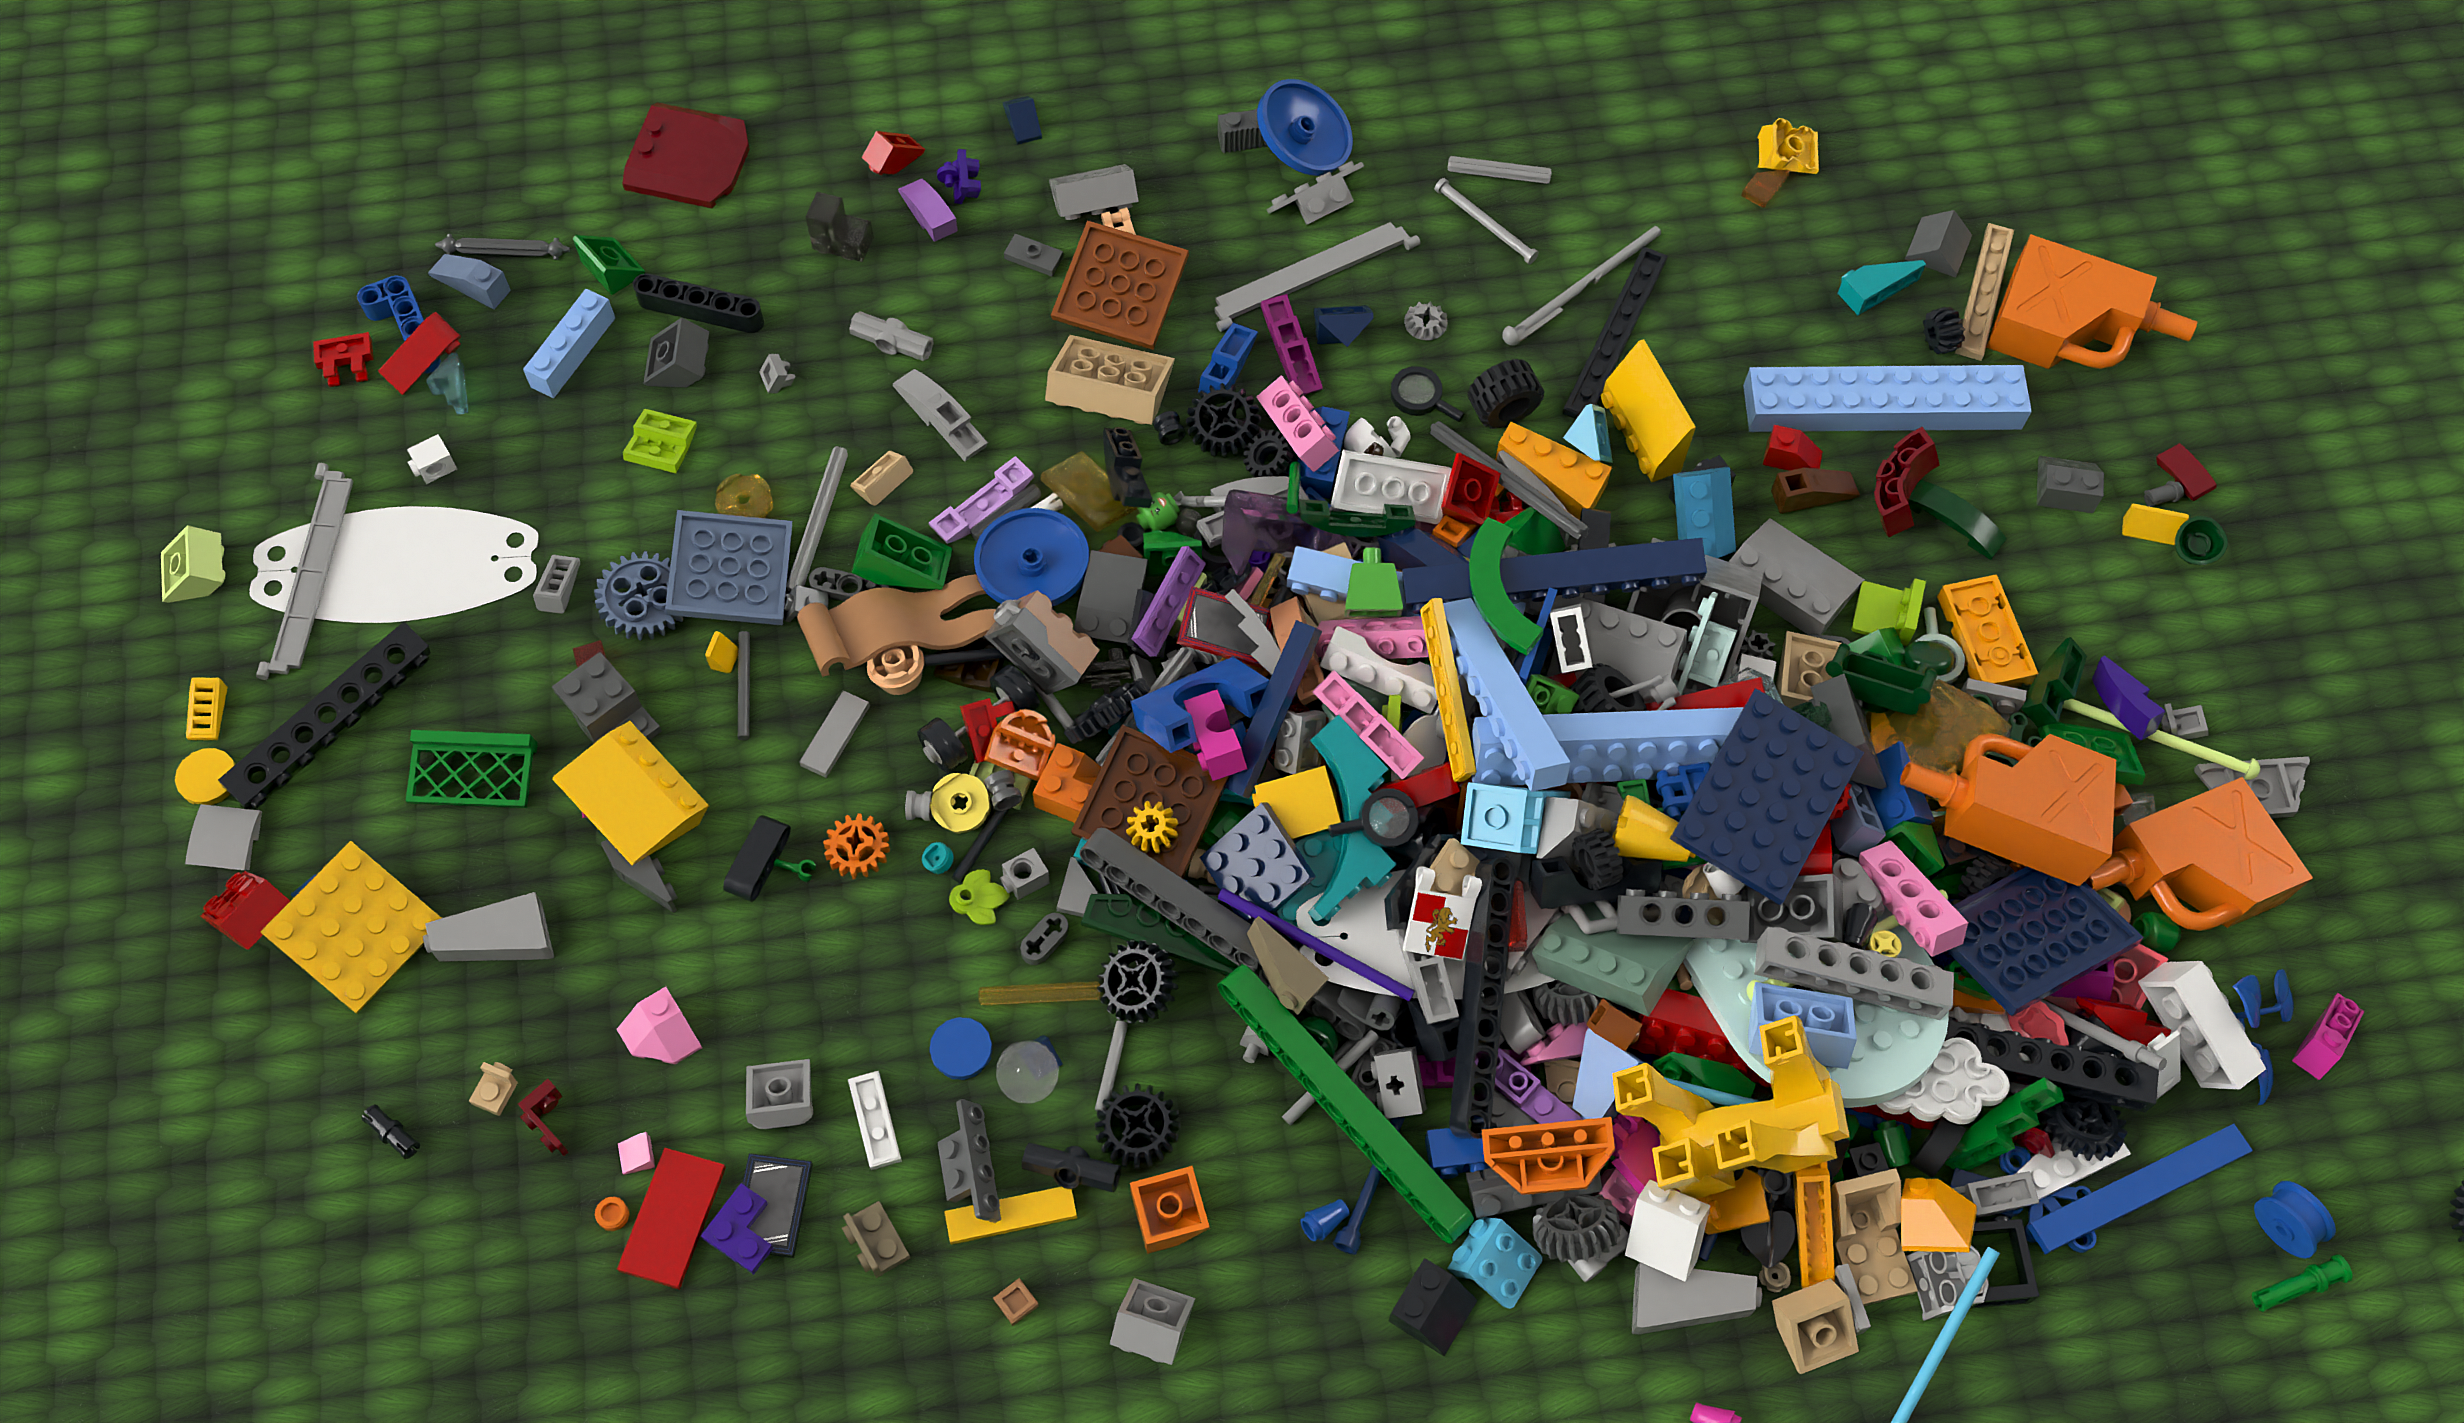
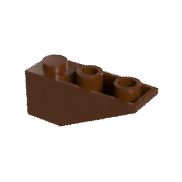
M1800 468L1778 473L1771 489L1780 514L1860 496L1851 472L1815 468Z

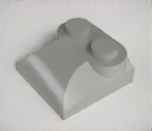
M1844 858L1838 860L1832 868V874L1843 882L1845 931L1846 912L1853 904L1865 903L1872 906L1877 911V918L1882 916L1885 909L1880 891L1862 866L1852 859Z
M810 1059L747 1066L746 1117L748 1123L759 1129L800 1125L812 1117Z

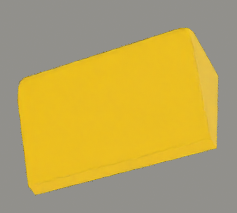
M2133 503L2123 517L2122 534L2175 546L2176 533L2180 526L2189 519V515Z

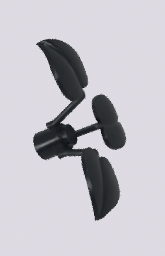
M1847 1138L1834 1141L1837 1158L1827 1161L1830 1180L1838 1174L1842 1167L1845 1153L1849 1146ZM1749 1166L1745 1168L1760 1175L1762 1187L1765 1191L1771 1193L1768 1203L1770 1221L1742 1227L1740 1230L1741 1237L1746 1248L1766 1268H1771L1787 1255L1795 1239L1796 1227L1792 1216L1782 1210L1773 1212L1778 1195L1785 1193L1790 1187V1176L1793 1171L1788 1173L1773 1169L1764 1171L1755 1166ZM1744 1168L1733 1171L1735 1181L1741 1178Z

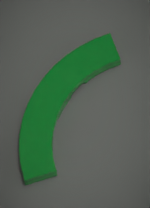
M1487 517L1474 539L1470 554L1469 575L1472 596L1483 619L1497 631V635L1511 647L1527 656L1543 636V628L1526 618L1513 605L1501 581L1500 563L1503 552L1513 536V528Z

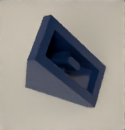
M1025 96L1003 102V107L1017 145L1042 139L1033 98Z

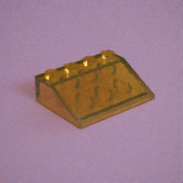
M1938 679L1930 691L1931 698L1929 702L1922 704L1917 714L1908 715L1896 711L1870 731L1876 754L1901 741L1912 763L1945 775H1950L1953 772L1960 775L1963 770L1964 753L1971 740L1978 735L1988 733L2006 737L2012 726L1990 705ZM1991 751L1985 752L1983 756L1985 757ZM1924 794L1927 802L1933 798Z

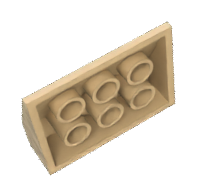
M1070 335L1048 371L1045 401L1054 402L1058 406L1080 408L1085 412L1107 414L1111 418H1124L1133 420L1138 424L1152 425L1159 411L1175 358Z

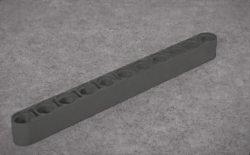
M1102 827L1095 830L1079 853L1081 859L1088 866L1238 966L1241 964L1246 965L1262 982L1270 986L1247 935L1251 927L1250 923L1110 830ZM1327 981L1322 990L1304 1010L1313 1016L1327 1020L1335 1031L1353 1041H1359L1364 1036L1369 1025L1353 1017L1338 1004V998L1343 985Z

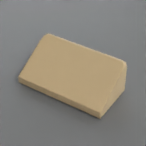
M888 451L852 482L850 487L868 503L876 506L913 473V469L905 456Z

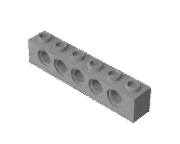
M1767 927L1757 940L1755 975L1851 997L1852 999L1941 1020L1953 1007L1954 972L1942 970L1938 966H1925L1913 963L1906 958H1893L1881 955L1874 950L1865 951L1853 948L1841 942L1832 943L1820 940L1813 935H1800L1788 932L1781 927Z

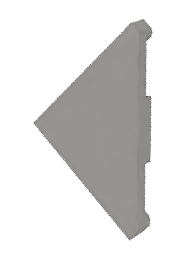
M1071 857L1057 904V911L1083 917L1089 896L1098 893L1077 860Z

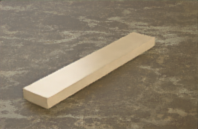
M1988 223L1962 322L1965 331H1963L1965 341L1962 342L1961 348L1956 349L1955 354L1980 361L1984 356L2014 234L2013 229Z

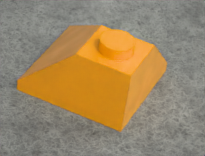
M1906 1178L1901 1197L1902 1251L1969 1253L1977 1214L1976 1204L1939 1179Z

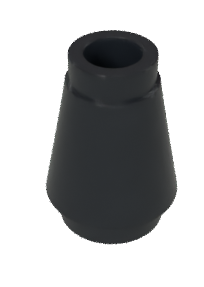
M1855 903L1847 910L1843 943L1862 950L1878 922L1877 911L1872 906L1865 903Z

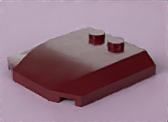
M659 102L651 105L624 167L622 182L624 190L707 208L715 207L717 199L723 194L729 195L734 190L750 148L744 120Z

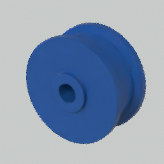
M2279 1182L2274 1186L2271 1197H2262L2254 1205L2255 1216L2265 1233L2279 1247L2296 1257L2310 1258L2316 1252L2319 1242L2329 1241L2336 1233L2335 1223L2326 1207L2311 1192L2294 1182Z

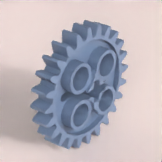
M644 551L642 558H637V555L632 552L631 560L627 561L624 556H620V565L610 562L612 571L602 570L604 579H597L599 589L594 590L595 598H597L595 600L596 609H600V619H605L607 627L615 625L616 634L625 630L627 639L633 633H637L638 640H642L643 634L648 633L652 640L654 639L655 631L665 636L664 628L666 626L674 630V620L683 621V616L665 615L666 603L656 602L659 599L667 598L670 558L667 557L660 562L658 553L652 559H648L647 551ZM648 576L655 577V579L651 581L644 580V578ZM621 588L629 589L627 592H617ZM636 610L642 612L641 614L636 616L630 614L632 611Z

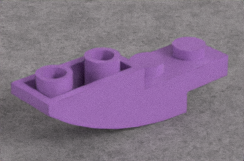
M1498 1047L1495 1089L1539 1124L1583 1120L1582 1117L1545 1089L1538 1078Z

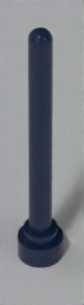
M1405 1117L1391 1118L1390 1123L1398 1132L1401 1130ZM1372 1164L1347 1227L1344 1226L1342 1231L1337 1232L1333 1242L1337 1249L1348 1254L1355 1255L1358 1252L1362 1242L1359 1239L1361 1236L1359 1230L1382 1176V1173L1374 1164Z

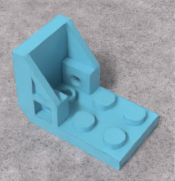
M1468 782L1461 844L1537 854L1546 797L1570 799L1571 791L1538 790L1531 792L1529 788Z

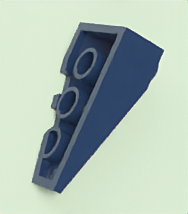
M1414 527L1388 535L1377 536L1384 563H1393L1395 568L1401 571L1406 568L1469 562L1447 542L1432 535V533Z

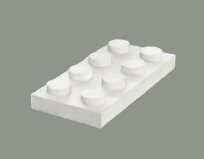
M1343 450L1331 506L1343 510L1382 514L1384 504L1412 505L1416 521L1438 524L1443 517L1441 506L1452 468Z

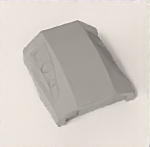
M1972 1245L1970 1246L1969 1253L1917 1251L1906 1256L1918 1289L1917 1293L1923 1310V1321L1949 1314L1954 1309L1981 1260L1979 1252ZM1987 1278L1972 1305L1984 1302L1989 1286Z

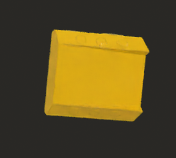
M1778 118L1772 125L1762 126L1757 137L1759 139L1758 168L1811 174L1818 173V132L1806 126H1800L1798 129L1793 128L1791 123L1783 118Z

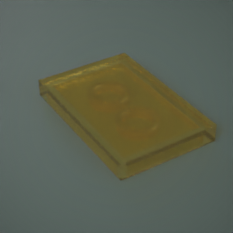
M1083 451L1041 474L1040 480L1097 532L1137 510V507L1123 506L1121 501L1114 500L1107 473Z

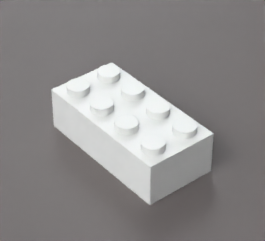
M2202 961L2164 962L2138 981L2162 1024L2171 1029L2170 1035L2176 1030L2180 1033V1054L2201 1088L2239 1090L2266 1070L2265 1065L2260 1059L2259 1051L2251 1044L2244 1032L2243 1024L2233 1014L2227 997L2219 990L2212 978V972Z

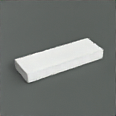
M879 1071L848 1079L870 1169L874 1170L902 1162Z

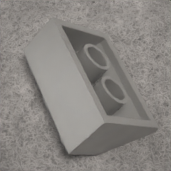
M1126 164L1049 179L1057 212L1060 217L1065 216L1066 220L1080 218L1081 213L1091 211V215L1107 212L1106 208L1117 206L1118 210L1126 207L1131 208L1133 207L1132 203L1139 202L1133 169Z
M1547 796L1536 858L1563 857L1571 869L1580 870L1578 866H1575L1574 861L1576 857L1572 853L1575 850L1572 847V843L1575 842L1574 838L1596 829H1604V832L1607 831L1610 834L1611 839L1618 823L1619 814L1579 799Z

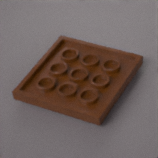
M1122 724L1071 833L1088 841L1095 830L1102 827L1110 830L1132 845L1133 837L1128 836L1126 833V829L1131 827L1127 822V817H1137L1133 810L1134 807H1139L1143 811L1145 810L1144 803L1146 801L1150 802L1152 809L1158 801L1162 802L1163 810L1171 808L1173 811L1171 818L1178 820V825L1172 828L1177 831L1178 835L1176 838H1167L1171 843L1170 848L1165 847L1162 843L1159 845L1160 853H1155L1151 846L1145 854L1183 879L1221 799L1229 776L1212 781L1209 770L1202 771L1197 755L1183 749L1170 753L1148 735ZM1155 822L1150 823L1149 832L1155 831ZM1141 845L1136 846L1137 849H1139L1140 851H1142V850H1141Z

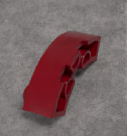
M1923 427L1916 429L1900 440L1894 446V452L1887 460L1882 461L1876 474L1875 501L1883 529L1888 538L1914 526L1909 506L1910 495L1917 483L1927 473L1940 466L1935 443Z

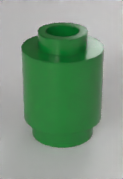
M1895 1119L1877 1123L1878 1130L1872 1131L1875 1143H1880L1888 1168L1911 1163L1909 1155L1912 1153L1904 1125H1897Z

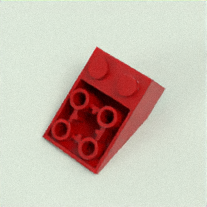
M244 871L242 874L238 872L233 875L225 885L227 889L219 897L217 895L213 896L204 905L203 909L205 911L200 917L239 946L249 950L263 935L261 931L290 900L266 879Z

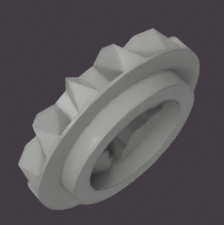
M1431 301L1428 304L1418 302L1416 306H1410L1407 314H1405V328L1409 334L1417 339H1436L1447 328V313L1442 311L1441 306H1433ZM1429 315L1430 320L1426 327H1423L1424 316Z

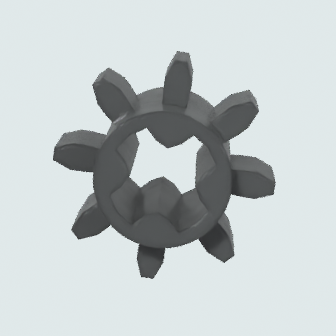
M1752 630L1749 638L1744 637L1738 655L1745 654L1771 660L1773 657L1771 651H1773L1775 643L1769 641L1767 633H1756L1755 630Z

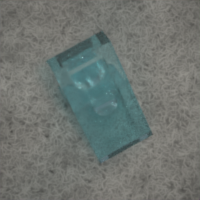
M451 353L427 378L426 382L433 395L445 394L448 405H453L457 415L469 413L464 366L458 353Z

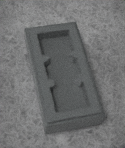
M1018 234L1013 236L1004 252V259L1053 277L1064 257L1063 251Z

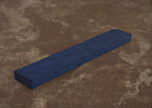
M1298 620L1295 621L1241 745L1247 769L1230 775L1225 786L1226 789L1245 798H1250L1322 634L1321 630Z

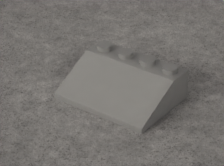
M1771 518L1753 533L1729 560L1730 563L1763 573L1758 602L1806 634L1823 635L1865 580Z
M1576 597L1571 599L1569 606L1581 604L1592 665L1597 663L1609 665L1620 671L1634 685L1651 680L1658 675L1664 677L1669 674L1672 681L1674 680L1688 644L1687 630L1585 598ZM1556 645L1546 677L1562 673ZM1588 668L1574 671L1576 678L1578 679ZM1651 687L1639 690L1641 696L1649 693V688ZM1652 698L1646 701L1644 704L1655 702V699Z

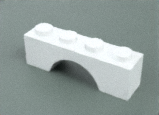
M1336 627L1320 667L1330 671L1334 670L1343 677L1387 696L1401 695L1403 703L1431 714L1437 702L1431 666L1422 662L1413 665H1401L1390 662L1373 652L1367 645L1365 637L1342 627Z

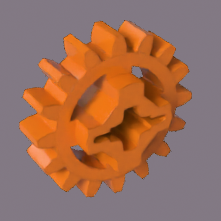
M859 813L856 820H851V817L846 815V822L844 824L836 820L835 825L837 829L835 831L827 830L830 839L823 841L824 847L827 849L824 854L826 860H831L829 863L832 870L839 868L840 876L844 877L847 872H851L852 879H856L858 873L862 872L863 876L867 878L869 869L878 872L877 863L887 862L884 853L890 852V846L886 843L889 841L887 832H883L884 828L881 822L874 825L875 822L872 816L863 821L862 815ZM865 831L869 832L873 836H867L865 834ZM838 853H840L841 856H847V858L849 859V861H846V860L842 859V858L838 855Z

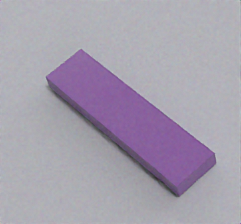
M1189 546L1181 547L1132 637V640L1150 657L1157 656L1189 597L1190 589L1192 586L1194 587L1206 565Z

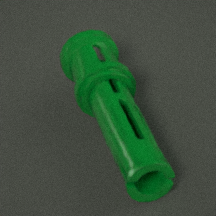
M2335 1254L2331 1256L2329 1261L2319 1265L2310 1264L2303 1273L2254 1291L2251 1296L2256 1308L2259 1307V1311L2264 1312L2313 1291L2323 1293L2331 1285L2339 1282L2348 1283L2352 1281L2353 1275L2344 1257Z

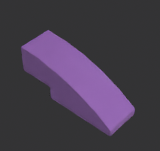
M919 179L898 189L922 229L927 230L934 242L958 231L956 217L940 195L925 180Z

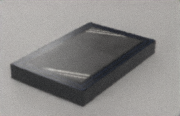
M757 1154L748 1155L742 1184L761 1196L768 1203L750 1227V1230L773 1246V1250L769 1255L788 1258L795 1257L813 1167L812 1161Z

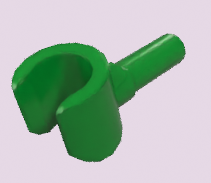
M776 859L774 862L776 867L798 873V877L804 882L810 881L812 875L803 873L802 869L810 868L811 870H816V865L811 860H803L799 864Z

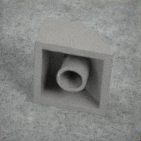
M1134 1278L1118 1310L1110 1345L1119 1347L1126 1352H1134L1149 1357L1156 1362L1172 1365L1179 1350L1195 1298Z

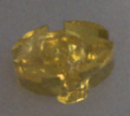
M741 473L734 474L723 480L717 488L715 506L718 514L765 518L773 509L770 487L758 475L742 476ZM739 497H751L749 502L739 504Z

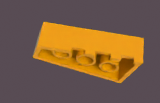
M1510 422L1501 437L1495 458L1497 460L1498 452L1504 450L1525 465L1547 485L1567 511L1579 520L1582 508H1595L1608 484L1612 467L1594 461L1584 454L1513 422Z

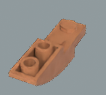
M1297 596L1270 608L1272 624L1281 653L1295 621L1298 620L1307 624ZM1315 650L1297 689L1299 700L1303 705L1319 699L1312 691L1325 679Z

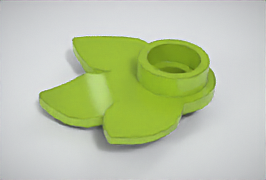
M982 869L967 874L963 884L957 885L952 889L949 902L957 913L967 914L973 922L980 925H991L996 922L993 909L1003 905L1009 899L1010 894L1001 885L990 883V871ZM960 895L967 896L970 900H963Z

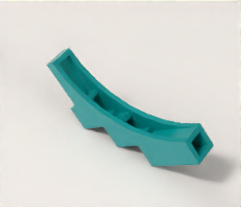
M1337 715L1310 741L1325 759L1335 779L1342 803L1343 822L1359 819L1362 803L1371 795L1369 790L1373 792L1385 781L1382 775L1388 768L1350 726ZM1376 801L1369 812V821L1373 830L1381 836L1389 828L1385 823L1393 816L1379 801ZM1362 831L1344 834L1335 873L1323 895L1308 911V914L1315 921L1324 917L1327 920L1331 919L1341 909L1338 903L1347 896L1348 899H1351L1363 888L1360 882L1367 889L1375 885L1380 888L1393 876L1389 871L1396 863L1380 846L1372 844Z

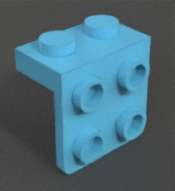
M1482 1217L1471 1225L1469 1235L1462 1246L1454 1252L1453 1260L1447 1269L1456 1277L1474 1280L1504 1308L1511 1309L1515 1306L1540 1266L1542 1256L1502 1219Z

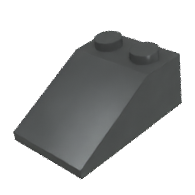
M1091 550L1079 599L1074 631L1084 633L1090 638L1127 644L1137 590H1143L1148 559Z
M1834 874L1797 876L1785 901L1781 905L1747 885H1744L1739 891V895H1742L1741 901L1750 902L1749 940H1740L1741 943H1757V940L1767 927H1781L1788 932L1800 935H1813L1820 940L1832 943L1844 942L1843 882Z

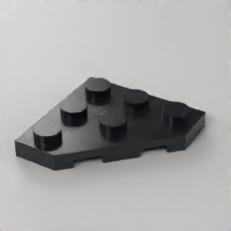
M1438 834L1430 837L1384 899L1387 931L1407 930L1416 888L1417 868L1420 866L1430 868L1447 840L1456 838L1461 843L1462 834Z

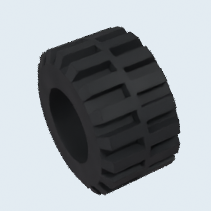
M1512 359L1510 361H1503L1484 371L1470 385L1467 396L1482 424L1486 428L1496 429L1504 428L1510 422L1517 423L1530 415L1541 404L1545 392L1530 364L1523 359Z
M1602 663L1593 664L1591 668H1588L1568 687L1579 695L1570 714L1647 711V708L1639 691L1612 698L1609 693L1633 686L1634 684L1617 669Z

